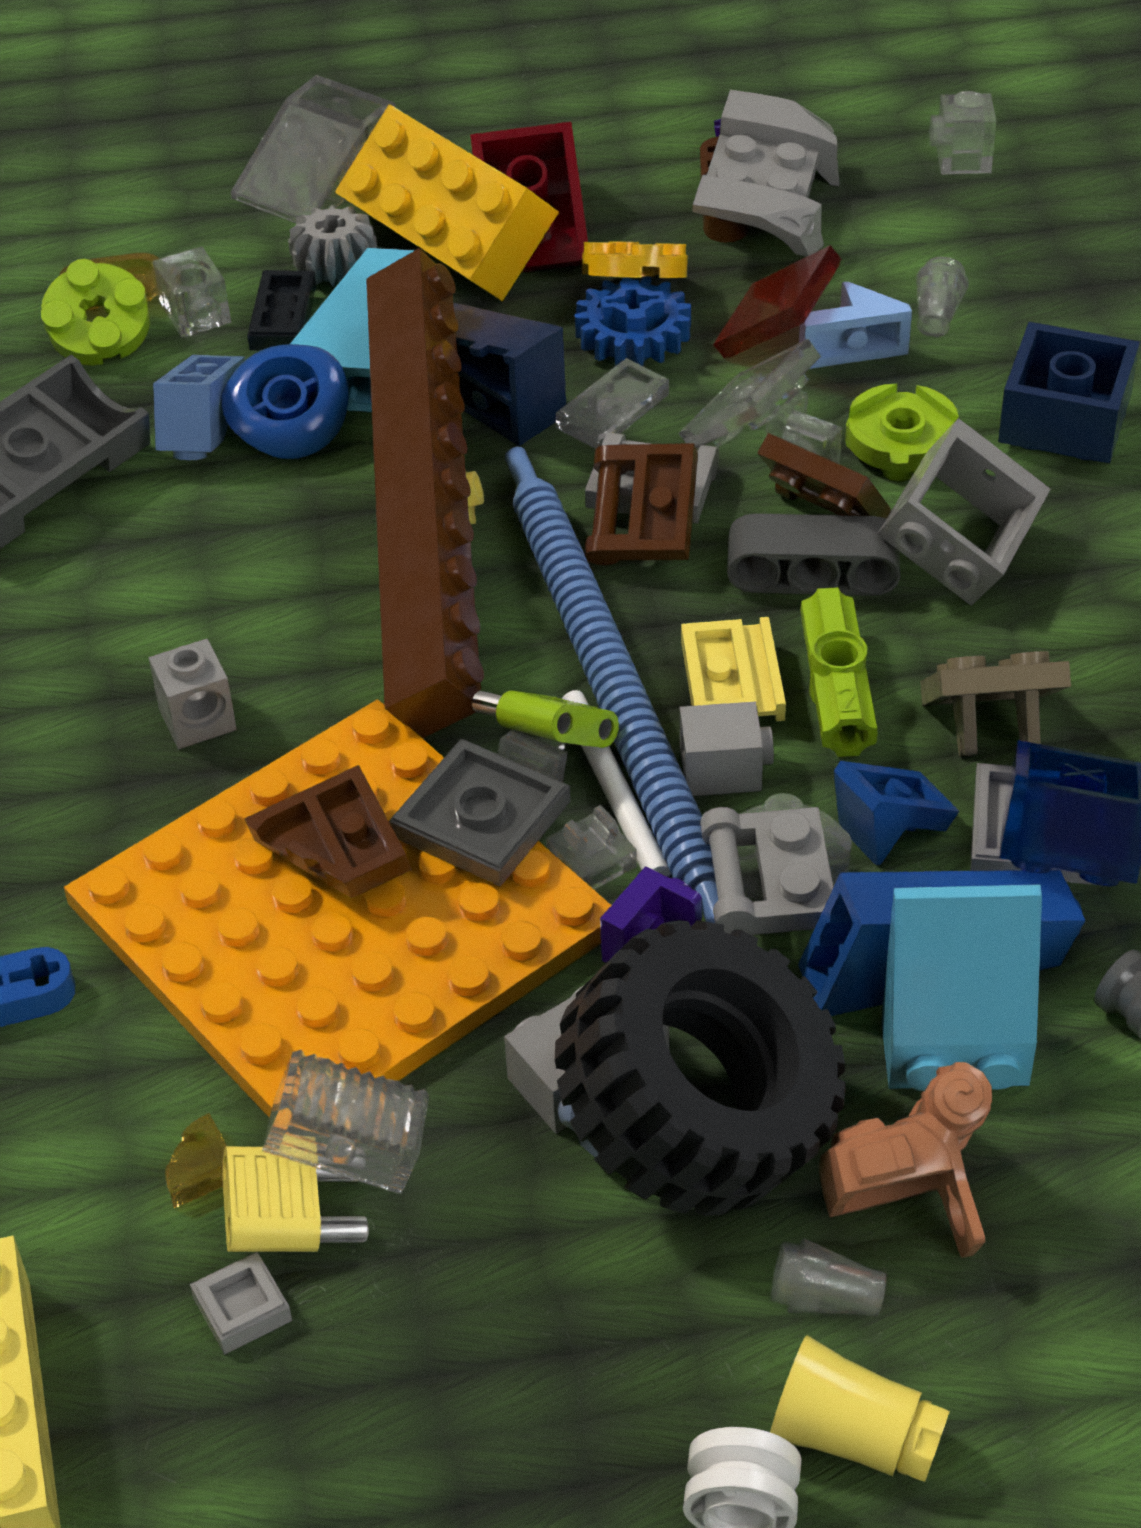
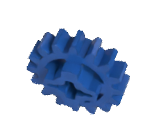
M649 276L644 277L640 283L638 280H632L630 277H623L618 285L609 280L602 281V291L589 288L586 290V300H578L576 303V338H581V349L583 351L595 349V359L598 361L611 356L615 358V366L621 367L627 359L628 362H634L637 367H643L646 358L651 357L658 363H662L665 361V351L678 354L681 352V342H689L691 304L685 303L683 291L671 293V283L667 281L654 286L651 285V277Z

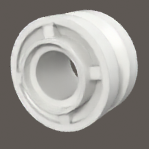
M724 1427L709 1430L700 1434L691 1442L687 1466L691 1479L685 1486L683 1504L684 1515L690 1523L697 1528L795 1527L798 1512V1496L794 1490L800 1481L801 1456L793 1444L773 1433L747 1427Z

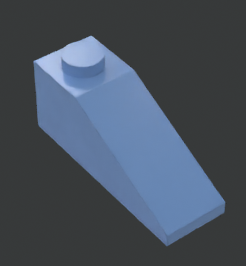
M191 355L153 383L156 450L173 451V458L179 460H199L206 458L207 452H212L224 441L228 423L221 407V394L231 375L245 361V356Z

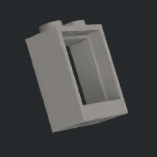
M958 418L927 451L877 534L972 606L1004 575L1051 489ZM985 470L993 471L996 476L988 475ZM935 477L1000 525L985 552L920 504Z

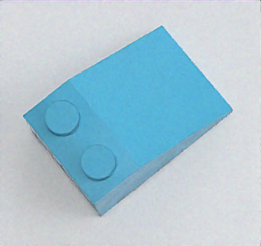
M1040 885L894 888L881 1020L889 1089L913 1088L925 1091L929 1082L937 1076L936 1070L939 1067L953 1065L955 1062H966L982 1071L994 1090L1006 1089L1011 1086H1030L1037 1044L1042 911Z

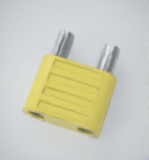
M226 1146L223 1154L222 1176L228 1252H318L320 1243L365 1242L369 1234V1224L365 1216H320L317 1181L358 1182L363 1172L361 1158L359 1156H315L313 1147Z

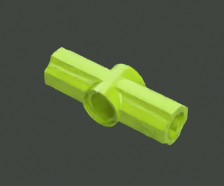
M838 587L819 588L810 598L801 601L800 609L810 668L809 695L812 702L816 705L822 747L833 750L837 757L859 756L868 746L876 744L878 735L866 670L867 645L864 639L860 637L853 598L845 596Z

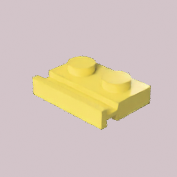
M761 617L760 624L743 625L742 619L681 624V644L692 706L756 701L758 716L775 715L776 721H785L786 701L769 617Z

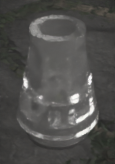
M935 257L927 261L916 275L919 314L917 327L922 334L929 337H941L947 334L950 322L969 287V280L961 263L949 257Z
M805 1238L801 1240L800 1245L783 1241L775 1265L771 1287V1301L786 1304L788 1313L864 1314L877 1317L884 1298L886 1272L870 1269Z

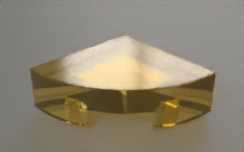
M209 1113L186 1127L181 1134V1142L176 1147L169 1164L166 1166V1183L174 1208L223 1187V1154L227 1144Z

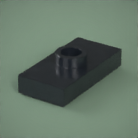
M265 270L262 272L247 334L249 350L261 351L277 345L290 344L310 318L316 291L315 271Z

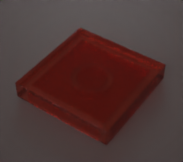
M830 245L751 285L713 344L724 359L733 357L805 322L842 260L833 247Z

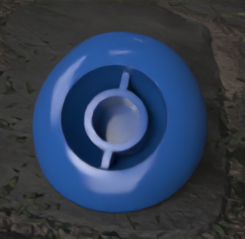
M277 345L253 354L235 370L223 388L221 407L231 429L252 447L277 458H301L323 449L340 431L348 407V382L342 366L328 351L310 345Z

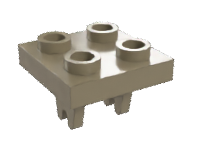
M1048 651L1011 654L1010 659L998 661L999 666L986 667L985 656L947 659L946 664L936 665V673L920 681L922 706L953 704L958 753L961 757L977 754L978 751L975 702L1015 699L1021 751L1040 750L1039 697H1046L1071 687L1069 661L1050 662Z

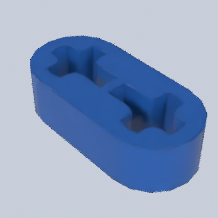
M40 947L0 956V1027L53 1014L62 1010L71 1002L75 995L76 984L70 962L64 953L58 949ZM49 976L48 984L36 986L37 978Z

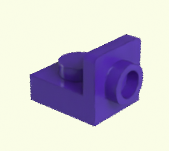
M645 866L600 918L602 961L607 963L631 938L646 929L655 930L662 923L678 920L688 921L690 926L696 921H702V896L684 881L677 878H669Z

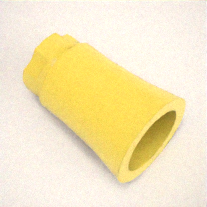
M806 1335L783 1389L770 1433L786 1439L793 1445L815 1449L851 1460L890 1476H893L896 1469L898 1473L904 1476L908 1475L925 1482L950 1411L931 1404V1401L920 1400L922 1392L880 1376L842 1357Z

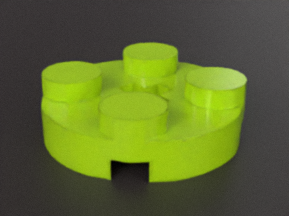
M78 259L68 266L67 271L58 276L48 287L41 304V319L44 329L55 350L65 358L73 355L83 365H102L105 358H112L120 354L122 359L132 354L145 340L150 328V314L145 287L131 273L111 264H95L88 259ZM102 306L105 312L109 314L106 318L97 316L93 322L86 321V310L91 307Z
M884 384L873 387L857 396L849 408V418L846 423V446L863 462L881 469L882 474L886 478L894 481L909 480L927 451L959 418L957 408L946 396L928 387L916 385L915 394L897 392L898 384Z

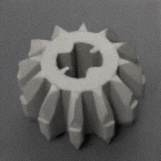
M332 204L329 209L325 210L314 207L312 208L311 215L296 217V226L289 229L290 238L288 239L290 255L293 258V265L297 271H315L316 285L325 281L330 282L332 287H334L337 282L344 278L367 248H377V239L373 233V227L369 222L368 215L356 214L353 206L336 209L334 204Z

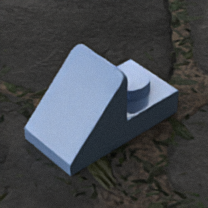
M842 282L841 307L800 313L798 357L803 369L908 355L912 310L909 304L851 282Z

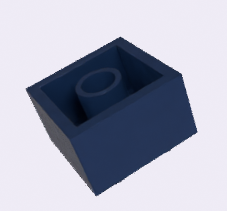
M1028 322L1004 388L998 442L1020 446L1028 450H1041L1072 456L1081 460H1093L1110 464L1132 395L1140 341Z

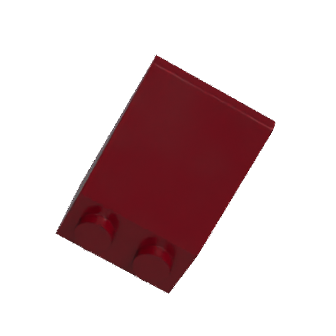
M572 122L470 134L472 153L475 157L525 186L559 212L521 273L582 265L584 242H588Z

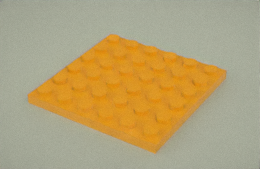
M378 699L64 886L69 906L296 1147L304 1146L600 945V918L611 906L609 902L539 841L500 887L399 840L412 870L352 899L257 843L244 818L357 765L360 766L389 821L444 759L440 753L407 724L404 725L385 709L384 704Z

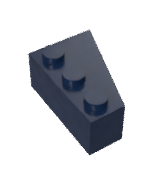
M454 303V314L459 326L456 332L457 354L462 366L461 371L458 373L464 411L518 446H521L565 417L567 414L563 327Z

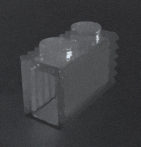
M302 1049L292 1052L273 1101L262 1152L401 1195L420 1155L429 1094L425 1089L415 1091L411 1084L404 1086L398 1080L386 1079L385 1076L374 1078L370 1071L361 1074L357 1067L347 1070L343 1063L336 1064L329 1058L317 1057L316 1054L306 1056Z

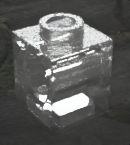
M203 246L153 261L160 304L182 338L231 323L225 280Z

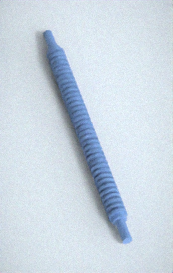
M513 447L505 455V461L517 486L513 498V508L534 553L543 578L547 583V587L589 685L592 688V692L597 699L599 708L610 710L618 717L619 730L614 740L616 748L621 755L622 762L636 790L638 799L651 825L662 855L667 862L672 878L684 881L702 896V914L706 922L715 923L713 908L714 904L718 901L710 844H706L702 838L700 826L702 814L697 807V803L666 738V734L626 649V645L555 488L550 483L537 477L524 448Z

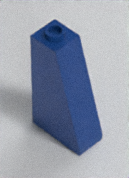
M1061 870L840 872L798 966L802 976H805L816 989L817 993L813 998L820 1010L828 1009L831 1016L883 1005L894 888L1040 885L1042 911L1039 970L1060 966L1085 922L1078 900L1074 898Z

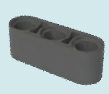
M748 514L736 519L730 527L727 574L729 581L736 588L752 593L815 594L819 588L838 587L844 595H883L892 591L899 583L901 577L900 551L877 534L886 520L882 517Z

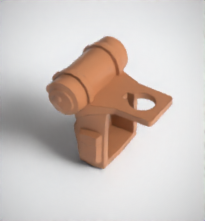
M955 1062L953 1065L939 1067L936 1070L937 1076L929 1082L925 1091L921 1093V1099L916 1102L908 1117L888 1126H885L879 1118L862 1120L854 1126L837 1132L832 1137L831 1148L821 1155L819 1163V1177L829 1217L865 1210L920 1194L938 1191L961 1258L973 1256L985 1243V1235L967 1181L961 1151L966 1147L973 1132L983 1125L991 1110L992 1086L982 1071L966 1062Z

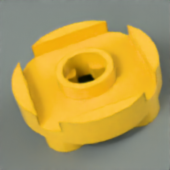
M624 241L584 242L582 274L630 278L659 275V278L687 277L688 255H686V244H639V242Z

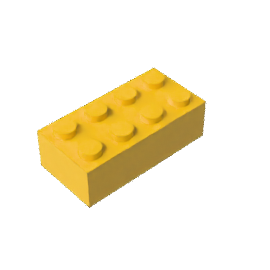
M390 104L335 190L336 194L502 302L559 213L525 186Z

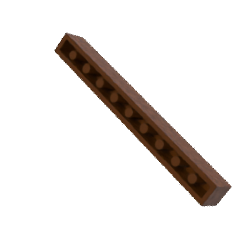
M418 248L366 278L384 706L389 713L404 725L407 724L421 738H424L476 713L473 710L472 703L482 704V701L473 699L478 691H481L484 671L478 652L477 634L480 632V621L475 610L474 596L477 576L472 566L471 541H473L474 533L469 521L468 497L471 490L465 470L464 455L467 453V443L462 429L461 413L464 411V402L460 394L458 373L461 371L462 366L457 354L456 332L459 326L454 314L453 294L456 291V286L448 269L441 263L435 264Z

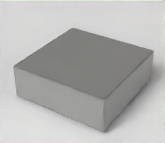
M258 1252L190 1284L193 1299L224 1355L292 1321L290 1307Z

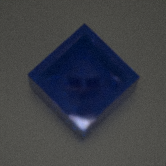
M1018 740L1003 811L999 858L1011 860L1012 865L1016 868L1032 873H1048L1052 868L1079 873L1080 878L1100 886H1116L1120 881L1137 884L1141 866V763Z

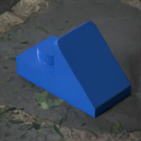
M840 761L834 770L839 825L843 832L876 865H880L904 830L916 831L919 828L946 831L960 812L919 771Z

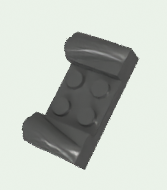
M69 355L0 401V549L25 532L24 516L98 464L108 472H111L150 444L149 412L142 407L127 408L111 400L97 387L80 361L73 355Z

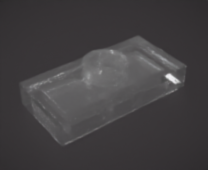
M626 358L555 413L556 428L596 449L602 446L607 432H623L669 395V379Z

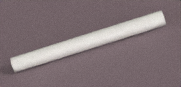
M570 691L562 697L565 700L589 705L581 691ZM581 745L641 870L647 866L669 877L671 873L667 862L610 747L599 748Z

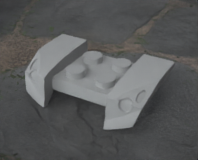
M730 89L721 116L718 142L707 175H702L693 202L692 212L760 228L780 238L796 255H813L824 246L821 235L822 204L809 199L816 170L830 185L839 186L837 137L833 133L832 126L793 100Z

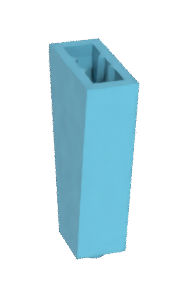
M367 248L290 343L320 347L338 360L348 382L349 399L347 410L372 412L366 278L415 250Z

